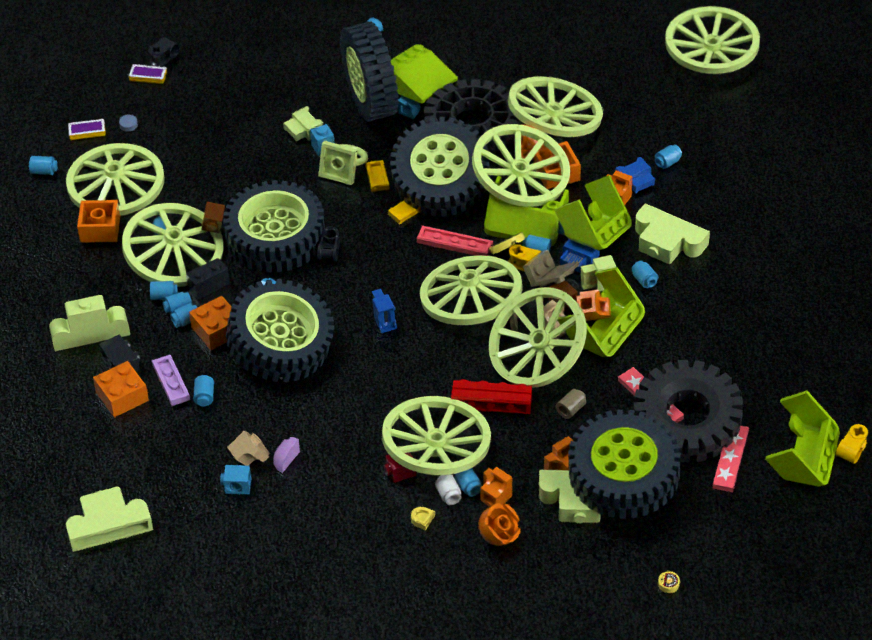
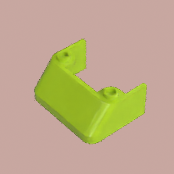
M610 175L585 185L593 201L588 209L589 216L593 219L592 221H590L580 199L554 210L567 238L598 251L607 248L627 231L632 224L630 215Z
M497 176L495 184L498 186L501 185V176ZM565 189L560 202L548 201L544 203L542 209L513 205L500 200L490 193L484 231L490 236L504 239L523 232L525 238L528 235L551 239V246H553L559 235V219L554 210L568 204L569 190Z
M618 267L595 273L604 287L601 297H608L610 299L611 318L598 319L591 328L586 323L587 333L583 348L601 357L613 356L645 315V308ZM574 314L559 317L557 321L562 325L572 318ZM576 323L565 330L571 340L575 339Z
M808 391L782 398L780 400L781 404L791 413L790 429L798 437L795 449L791 448L766 456L767 462L785 480L817 487L828 484L840 434L837 423Z

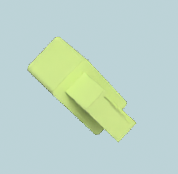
M308 107L292 113V119L284 122V129L291 134L295 141L306 138L308 141L311 140L310 129L323 125L321 120L315 119L308 112Z
M611 255L592 259V264L581 266V285L583 290L595 288L599 291L604 290L595 273L616 268Z

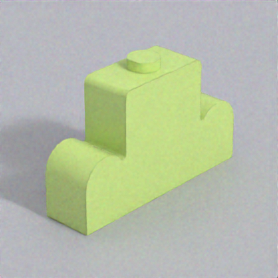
M646 203L636 214L635 231L640 235L639 251L653 258L671 264L681 251H684L685 255L689 257H697L709 245L710 231Z
M102 295L66 302L67 319L57 318L49 324L55 351L105 341L119 334L121 337L130 335L124 308L113 306L106 311Z
M540 470L539 498L545 504H554L559 501V521L577 523L600 522L597 506L591 510L588 508V501L583 504L580 501V495H575L574 488L570 484L569 470Z
M119 487L81 496L80 501L84 517L79 515L72 516L66 522L73 552L153 530L146 502L141 499H134L128 505H125Z

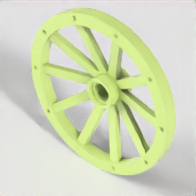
M700 7L683 12L671 21L666 31L665 43L671 57L682 66L697 72L720 74L738 70L749 64L759 50L760 36L753 22L734 10L722 7ZM699 17H716L712 34L708 35ZM721 17L736 22L722 36H718ZM694 19L703 39L683 27L682 24ZM741 26L750 34L725 41ZM678 30L697 43L675 40L673 35ZM752 41L749 50L729 48V46ZM676 46L695 48L698 50L682 54ZM723 53L743 56L731 61ZM702 54L705 56L704 63L690 59ZM717 57L722 62H724L720 64H709L711 59Z
M530 77L522 79L511 87L508 96L509 108L520 121L544 133L555 136L577 137L590 134L599 127L603 116V110L599 101L591 93L576 84L557 78ZM534 87H548V103L544 101ZM554 88L569 92L560 103L555 102ZM528 89L539 104L519 92ZM575 95L586 102L564 109ZM517 99L523 101L524 103L528 104L529 106L535 109L520 106ZM587 108H591L594 115L571 114ZM529 114L539 115L541 117L534 118ZM572 120H587L590 122L582 125ZM560 122L570 125L572 127H563Z
M507 124L494 127L479 138L473 151L472 165L479 182L492 195L513 205L535 207L544 205L548 201H554L563 193L570 178V164L561 146L544 132L529 126ZM515 135V159H513L499 136ZM521 135L538 141L525 159L521 158ZM493 139L507 162L486 151L483 147ZM542 145H545L555 155L549 159L529 164ZM481 155L505 169H484ZM559 162L561 175L535 172L534 170ZM488 175H508V178L498 186ZM532 178L560 183L552 191H549ZM524 181L543 195L528 196ZM512 182L516 183L519 186L521 195L510 193L505 189Z
M115 143L99 146L81 155L71 165L67 173L66 185L69 197L79 208L81 201H86L83 197L104 182L105 185L98 200H105L111 185L115 186L120 203V216L143 209L157 198L164 185V171L160 160L151 151L133 144ZM117 153L126 154L120 161L113 160L111 154ZM134 155L146 160L125 165ZM101 156H106L107 159L105 165L92 162V160ZM84 166L100 170L98 172L78 175ZM153 166L156 176L132 172L131 170ZM127 177L155 183L146 193ZM99 178L77 193L74 187L75 182ZM120 184H126L141 198L126 204Z
M156 204L139 211L127 223L123 232L122 250L128 265L142 278L149 282L174 281V285L177 284L178 287L188 285L180 249L200 266L206 264V262L188 245L215 251L211 261L216 258L221 260L223 253L221 232H210L215 244L188 238L189 236L207 232L201 230L202 226L186 231L182 230L189 217L202 224L204 213L184 204ZM166 213L181 214L183 217L177 226H172ZM160 215L166 230L144 220ZM138 225L159 234L156 236L131 238L133 231ZM160 242L137 258L134 256L130 244ZM165 247L156 272L147 269L141 264V262ZM171 252L175 253L180 276L161 275Z
M467 256L449 261L433 270L421 285L420 298L424 310L432 318L452 325H474L497 318L509 302L522 294L523 286L519 271L511 263L492 256ZM479 266L476 270H474V269H466V268H465V267ZM487 267L499 269L498 271L481 274ZM458 269L461 272L459 276L446 275ZM509 275L514 283L487 279ZM438 280L452 282L431 289ZM485 286L512 289V291L504 299ZM453 289L436 304L433 305L430 302L429 296ZM481 291L498 302L499 305L484 311L478 293ZM461 292L453 313L440 310L442 306ZM467 296L473 297L478 313L460 314Z
M543 287L520 294L504 307L493 324L489 338V355L494 368L504 379L514 385L526 384L535 388L556 381L575 364L583 350L587 333L585 315L579 304L570 295L559 289ZM543 298L559 299L545 328ZM533 300H536L537 329L520 309V307ZM567 303L572 309L574 316L553 330L564 304ZM516 313L531 333L530 335L504 329V326L509 318ZM576 323L574 340L554 339ZM501 335L529 342L499 352ZM554 346L571 347L567 356L560 363L552 351ZM530 350L508 372L501 359ZM547 353L555 368L540 375L543 356ZM536 355L532 377L516 376Z
M425 396L405 401L391 410L383 423L382 441L388 454L402 466L419 473L450 475L466 471L482 461L490 447L491 431L484 416L472 406L448 397ZM429 407L447 409L439 429L434 428ZM422 409L428 432L408 417L406 413ZM454 411L469 418L448 433H445ZM400 418L420 436L392 429V426ZM473 424H476L481 432V435L451 439ZM391 436L420 444L397 447ZM481 442L475 452L454 447V445ZM420 450L426 451L419 460L405 454ZM445 451L466 458L451 463ZM431 456H439L443 464L428 463L427 461Z

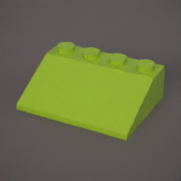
M414 45L391 61L394 67V75H396L395 82L398 86V94L420 103H424L429 97H433V93L436 90H443L444 85L453 84L458 79L431 50L424 48L422 45Z

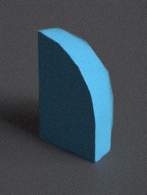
M401 96L398 100V114L414 119L421 109L420 102L405 96Z

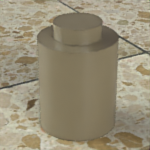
M572 389L556 404L558 413L562 417L570 419L586 404L585 394L580 390Z

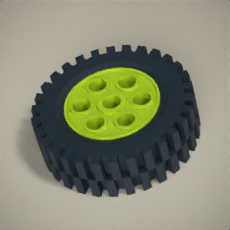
M617 410V415H613L612 411H608L605 418L601 414L596 415V422L589 419L586 421V427L583 425L579 427V434L575 432L573 441L569 445V479L571 487L574 488L575 495H580V501L583 504L588 501V508L593 510L597 506V513L603 515L606 510L608 511V517L614 518L615 513H620V519H626V514L631 513V518H637V512H641L643 516L648 515L649 508L655 512L658 510L659 504L664 506L667 503V498H672L680 479V447L677 444L676 436H672V430L669 427L664 429L665 423L660 420L656 424V417L652 415L646 419L644 412H640L639 416H635L634 410H629L628 415L623 414V410Z

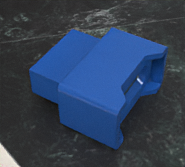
M641 157L637 158V162L625 167L618 166L615 171L633 176L632 190L635 194L642 189L655 185V178L651 175V167Z
M568 239L563 246L560 265L578 261L579 266L574 270L581 273V266L592 264V259L600 256V250L598 251Z
M381 289L372 291L374 296L372 300L374 318L380 332L384 333L397 329L395 307L389 295H384Z

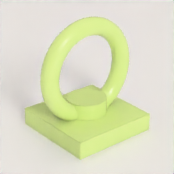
M324 141L321 147L318 176L352 185L355 180L356 166L365 164L368 160V154L356 146L339 145Z

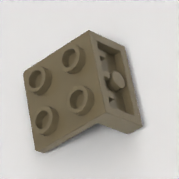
M544 250L525 264L523 268L531 287L538 285L544 287L551 282L555 284L563 282L565 280L564 277L575 272L574 269L579 266V263L577 261L555 266L549 251Z

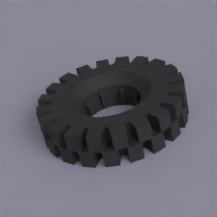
M471 79V86H467L466 80L457 81V88L452 83L444 85V91L436 90L433 93V98L429 97L424 108L426 124L430 123L429 118L433 117L435 122H440V117H445V122H449V118H455V124H458L459 121L456 120V116L467 110H478L486 113L489 116L487 121L471 125L473 132L477 130L480 137L488 130L497 126L507 124L521 125V121L509 108V92L506 93V88L498 85L494 89V82L487 80L483 86H480V79ZM515 135L499 136L506 148L507 146L512 147L514 145ZM493 139L487 143L488 152L495 155V151L500 155L502 154Z
M678 360V368H675L672 362L662 364V372L657 368L649 372V379L644 377L639 383V389H636L634 396V415L639 416L640 412H644L646 419L652 415L656 417V424L660 420L665 423L664 429L669 427L672 430V436L675 435L677 438V444L680 447V462L686 463L690 462L691 455L695 456L696 462L706 461L707 453L712 458L720 455L722 447H728L733 442V437H737L742 424L743 400L737 384H732V378L726 372L719 376L720 368L711 364L707 370H704L705 362L695 360L693 367H689L688 360ZM692 400L703 405L709 415H706L705 420L699 424L686 426L673 421L671 416L668 415L667 410H670V406L678 401Z

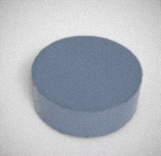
M133 115L121 117L119 120L120 128L123 131L136 129V117Z

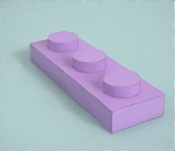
M171 355L152 360L153 367L171 406L189 401L190 395Z

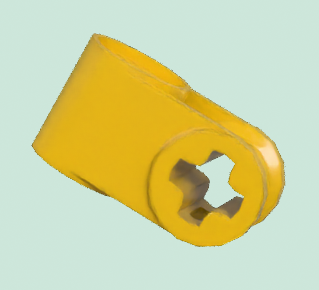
M516 244L509 248L510 258L508 262L515 266L516 269L524 271L523 266L542 251Z
M860 424L853 425L845 438L840 442L836 456L855 464L866 447L867 428Z

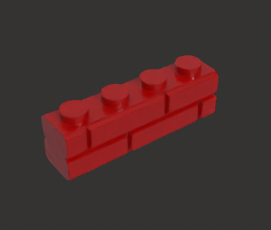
M464 379L460 381L453 380L451 399L462 401L477 411L530 414L532 386L526 384H507L505 382L488 383L486 381L471 382Z

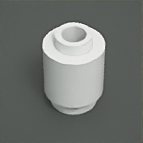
M453 475L439 476L435 486L442 500L448 505L459 502L461 490Z

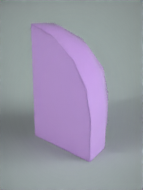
M290 437L289 440L284 439L276 449L274 465L281 473L285 471L300 452L299 439Z

